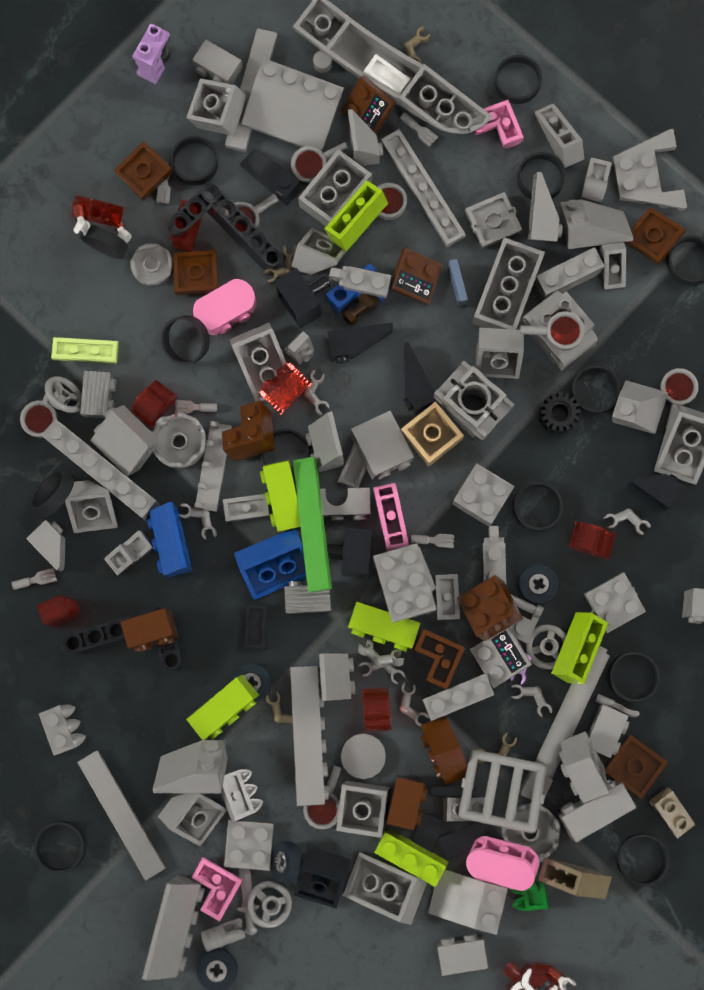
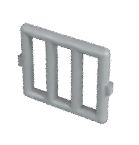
M472 750L469 755L466 776L462 779L461 787L463 792L459 817L534 833L537 828L540 805L544 803L545 798L543 788L547 771L546 765ZM478 760L491 762L482 813L469 811ZM500 765L514 767L505 818L492 815ZM523 769L537 772L528 823L514 820Z

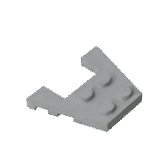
M674 129L667 130L613 156L612 163L619 200L644 205L648 203L659 205L661 208L671 207L676 208L678 211H686L687 204L684 190L661 191L655 156L657 152L676 149Z

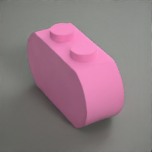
M233 279L198 299L193 307V315L206 326L209 335L225 334L232 329L231 326L238 322L240 324L251 318L250 315L255 312L257 304L254 291L247 282Z
M391 483L373 487L386 551L409 546L396 484Z
M482 836L474 842L467 857L466 865L468 871L475 879L523 891L532 886L540 862L537 854L530 847Z

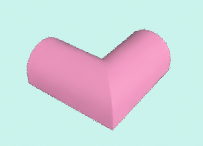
M509 100L483 108L493 117L483 127L473 131L475 136L496 129L505 149L512 148L523 141V134Z
M203 857L192 876V879L211 889L200 911L220 922L243 879Z

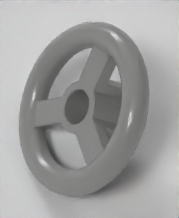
M58 376L51 377L46 381L45 393L50 404L55 409L68 413H75L81 409L82 393L74 383ZM52 384L56 388V391L54 393H52L51 390ZM61 384L70 388L73 391V393H70L68 390L64 389ZM70 400L77 402L75 406H67Z
M547 624L536 627L528 644L526 643L525 645L526 653L530 655L531 662L539 668H554L556 661L542 662L534 654L542 652L548 656L552 655L557 660L559 645L554 639V635L556 633L563 643L566 638V633L557 626ZM548 631L547 638L543 639L539 646L532 647L534 638L539 633ZM547 642L552 645L550 651H547L544 647Z
M276 881L259 883L251 890L247 899L249 917L255 924L263 928H273L281 925L288 918L292 907L290 893L286 887ZM274 888L280 891L283 896L279 898L266 896L261 890ZM256 896L262 901V909L264 911L262 919L254 911L253 904ZM269 901H273V907L271 909L267 908V903ZM285 904L281 916L269 921L270 915H276L280 911L281 905Z

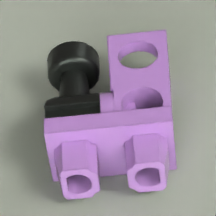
M154 24L149 25L132 57L136 60L135 63L139 67L136 71L137 75L156 84L165 69L163 62L169 60L171 53L167 46L170 40V33Z

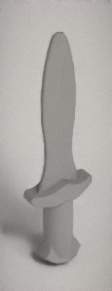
M239 868V878L243 879L240 884L243 901L242 906L238 907L237 910L245 912V933L252 936L257 933L258 929L247 911V899L252 890L250 869ZM253 904L254 910L260 908V905Z

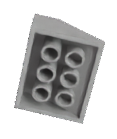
M263 58L241 125L299 147L313 146L323 151L340 105L344 88Z
M176 875L167 883L142 979L174 978L178 976L180 971L184 972L187 957H184L186 948H190L193 934H190L191 926L196 925L199 911H196L197 903L202 902L205 892L202 884L196 880Z

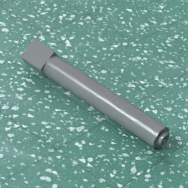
M601 646L598 648L585 684H571L535 762L545 764L547 767L543 795L545 796L561 761L559 752L562 751L560 741L573 736L610 657L606 654L607 649ZM534 771L528 772L519 791L520 795L530 800L533 797L537 774Z

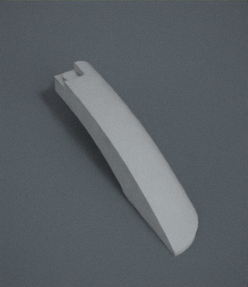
M312 0L293 26V30L357 78L366 76L396 101L397 105L444 132L452 134L470 133L483 127L493 117L427 65L419 63L384 42L328 0ZM375 54L411 79L400 95L363 73Z

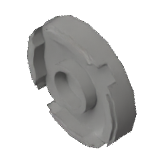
M156 243L140 246L130 260L131 271L135 279L147 286H158L165 283L170 278L174 269L173 259L169 251Z
M364 733L354 735L346 741L342 748V765L347 773L355 778H372L385 765L386 754L384 746L373 735Z

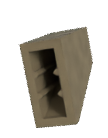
M544 858L538 880L575 896L606 899L612 876L591 868Z

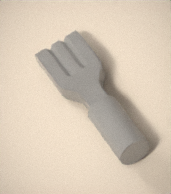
M406 112L401 115L400 119L411 129H414L418 134V138L428 147L438 138L427 127H421Z
M169 177L158 187L156 203L169 204L171 188L168 186Z
M175 400V414L179 412L192 414L194 411L218 412V404H194L192 401Z
M438 534L435 537L411 535L410 543H432L440 548H454V535Z
M54 568L37 572L35 577L32 578L28 577L13 581V590L28 587L35 583L45 585L56 582L57 578L55 577Z
M600 694L596 697V703L615 708L630 717L639 716L638 711L627 709L615 703V700Z

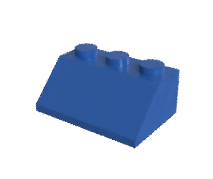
M169 502L150 510V517L147 518L150 531L153 530L155 539H152L154 551L159 553L160 560H157L159 573H163L165 577H171L192 572L178 507L173 502Z
M296 528L234 553L239 570L254 600L289 586V582L301 581L307 578L303 544Z

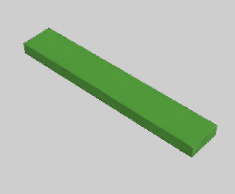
M316 457L294 460L293 465L308 592L314 593L331 590L332 585Z

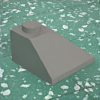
M352 109L348 110L353 160L361 166L380 164V156H383L382 142L378 143L377 135Z
M312 227L298 243L291 266L297 268L302 273L311 275L337 265L346 251L333 243L327 233Z
M625 381L612 415V422L655 434L668 392Z
M89 480L74 482L72 491L65 500L74 533L118 528L109 490Z
M185 793L171 798L158 817L171 831L201 846L227 809L202 793Z

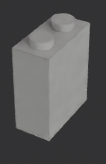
M124 405L117 408L112 407L105 413L103 423H100L94 429L95 434L90 441L128 477L141 469L160 443V440Z
M391 411L351 428L349 435L372 480L376 478L383 480L391 475V471L397 468L399 471H402L411 466L410 462H412L414 456Z

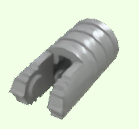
M237 918L202 931L201 937L206 951L208 952L244 939L245 931L239 930L243 924L242 919Z

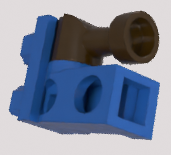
M368 264L367 266L362 268L365 270L377 272L371 264ZM339 284L326 294V302L338 314L341 313L345 321L351 326L358 322L357 316L366 310L372 311L385 301V298L345 290ZM354 299L359 302L352 310L348 308L345 310V307Z

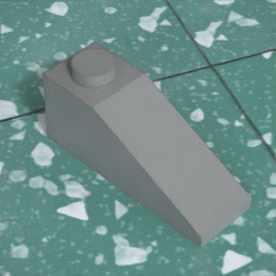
M553 103L535 111V116L563 166L566 168L584 160L582 139Z

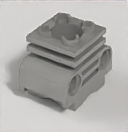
M555 291L524 315L520 321L524 326H547L552 316L565 311L580 317L584 323L585 333L580 344L572 350L562 351L554 348L548 342L546 335H529L543 350L553 365L556 364L561 371L591 347L595 346L598 341L596 334L592 330L595 326L594 323L567 291L563 294ZM566 317L557 319L556 321L563 322L568 326L570 333L561 335L556 333L551 327L553 339L563 345L575 342L579 337V326L577 323Z
M463 361L442 386L434 392V398L441 405V409L473 438L477 436L481 440H484L514 407V403L506 397L507 395L489 381L474 366L471 367L466 361ZM468 395L477 396L483 401L484 408L478 411H471L465 408L461 399Z

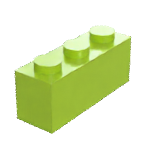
M366 180L324 228L330 240L347 252L387 206L388 202L383 191Z
M290 459L264 465L263 471H260L262 483L267 484L268 488L265 497L267 505H271L273 514H270L272 526L277 527L278 532L301 527L296 483Z
M356 602L348 628L352 629L351 634L363 638L367 634L373 636L372 641L384 645L388 641L395 644L394 648L406 652L407 648H413L420 622L407 619L392 624L389 612Z
M576 612L551 674L567 683L584 685L608 622L593 613Z
M242 674L231 681L186 720L202 740H206L209 737L213 740L223 732L222 726L226 723L229 726L240 718L237 714L243 709L245 712L251 709L256 704L254 700L260 695Z
M390 828L385 831L374 852L434 887L437 886L448 864L447 860L415 844Z

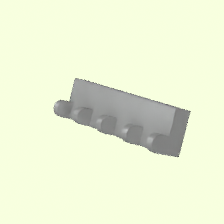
M210 421L194 507L217 512L228 456L223 451L222 431L232 429L233 427Z

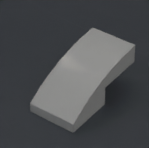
M138 530L124 544H120L104 559L116 575L119 576L153 549V544L143 530Z

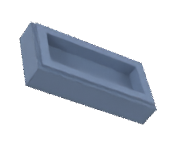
M450 260L448 271L457 305L459 307L467 306L468 298L458 260Z

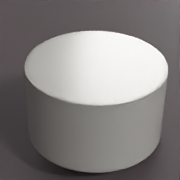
M318 51L314 55L313 63L315 70L320 73L330 71L332 59L322 51Z

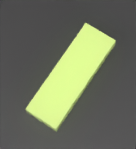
M53 337L51 359L117 364L119 342Z

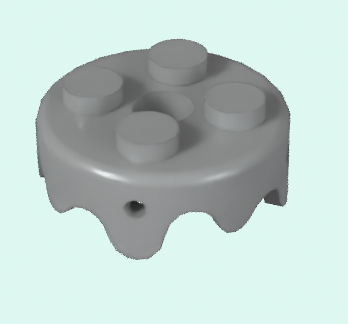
M180 412L170 416H163L157 420L152 433L160 440V443L154 449V455L164 465L176 469L187 468L197 463L205 452L207 440L200 422L196 418ZM178 436L185 438V444L182 447L174 446V439Z
M531 803L518 805L514 820L528 823ZM540 805L535 837L529 839L524 836L523 831L502 827L503 841L530 847L537 854L539 862H542L558 846L560 825L555 816L547 808Z

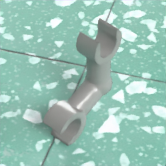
M313 370L310 375L311 381L304 392V396L315 406L316 413L322 416L318 407L324 405L329 410V404L326 401H321L314 393L318 385L323 383L325 376L323 374L320 380H315L313 377L315 370Z
M181 504L182 507H187L189 512L186 515L179 514L180 517L184 519L189 517L201 518L203 525L202 537L206 539L205 533L208 529H211L216 537L217 531L212 527L208 510L192 508L188 504Z
M629 508L615 515L607 514L603 518L611 517L614 520L613 525L608 526V529L614 528L617 523L626 519L635 526V531L639 535H644L639 529L640 524H645L646 527L651 528L649 522L641 520Z
M367 639V648L359 643L358 652L363 656H368L376 666L390 663L394 666H402L404 663V658H396L401 656L402 650H393L389 655L380 656L373 649L372 641Z
M362 662L359 667L367 665L370 669L368 673L362 675L364 677L369 676L372 671L382 667L389 673L392 682L398 684L393 677L395 673H401L405 677L404 672L396 669L391 663L376 666L373 662Z
M404 682L401 686L403 696L400 711L414 719L416 725L421 727L420 725L422 724L418 722V717L423 715L429 718V716L424 712L419 713L410 707L411 696L415 693L416 686L414 684L412 691L407 693L404 690Z
M518 684L511 686L520 689L518 696H511L514 699H519L522 696H534L538 705L537 713L539 716L543 717L540 711L543 706L548 707L549 712L552 713V708L546 703L540 687H522Z

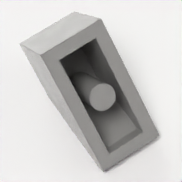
M624 243L599 245V256L605 265L601 272L604 290L626 287V247Z
M45 520L26 539L57 571L62 572L65 566V537L61 534L63 529L55 521L51 524Z

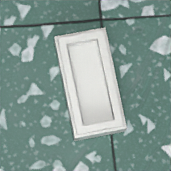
M375 54L363 72L399 95L411 80L377 54Z

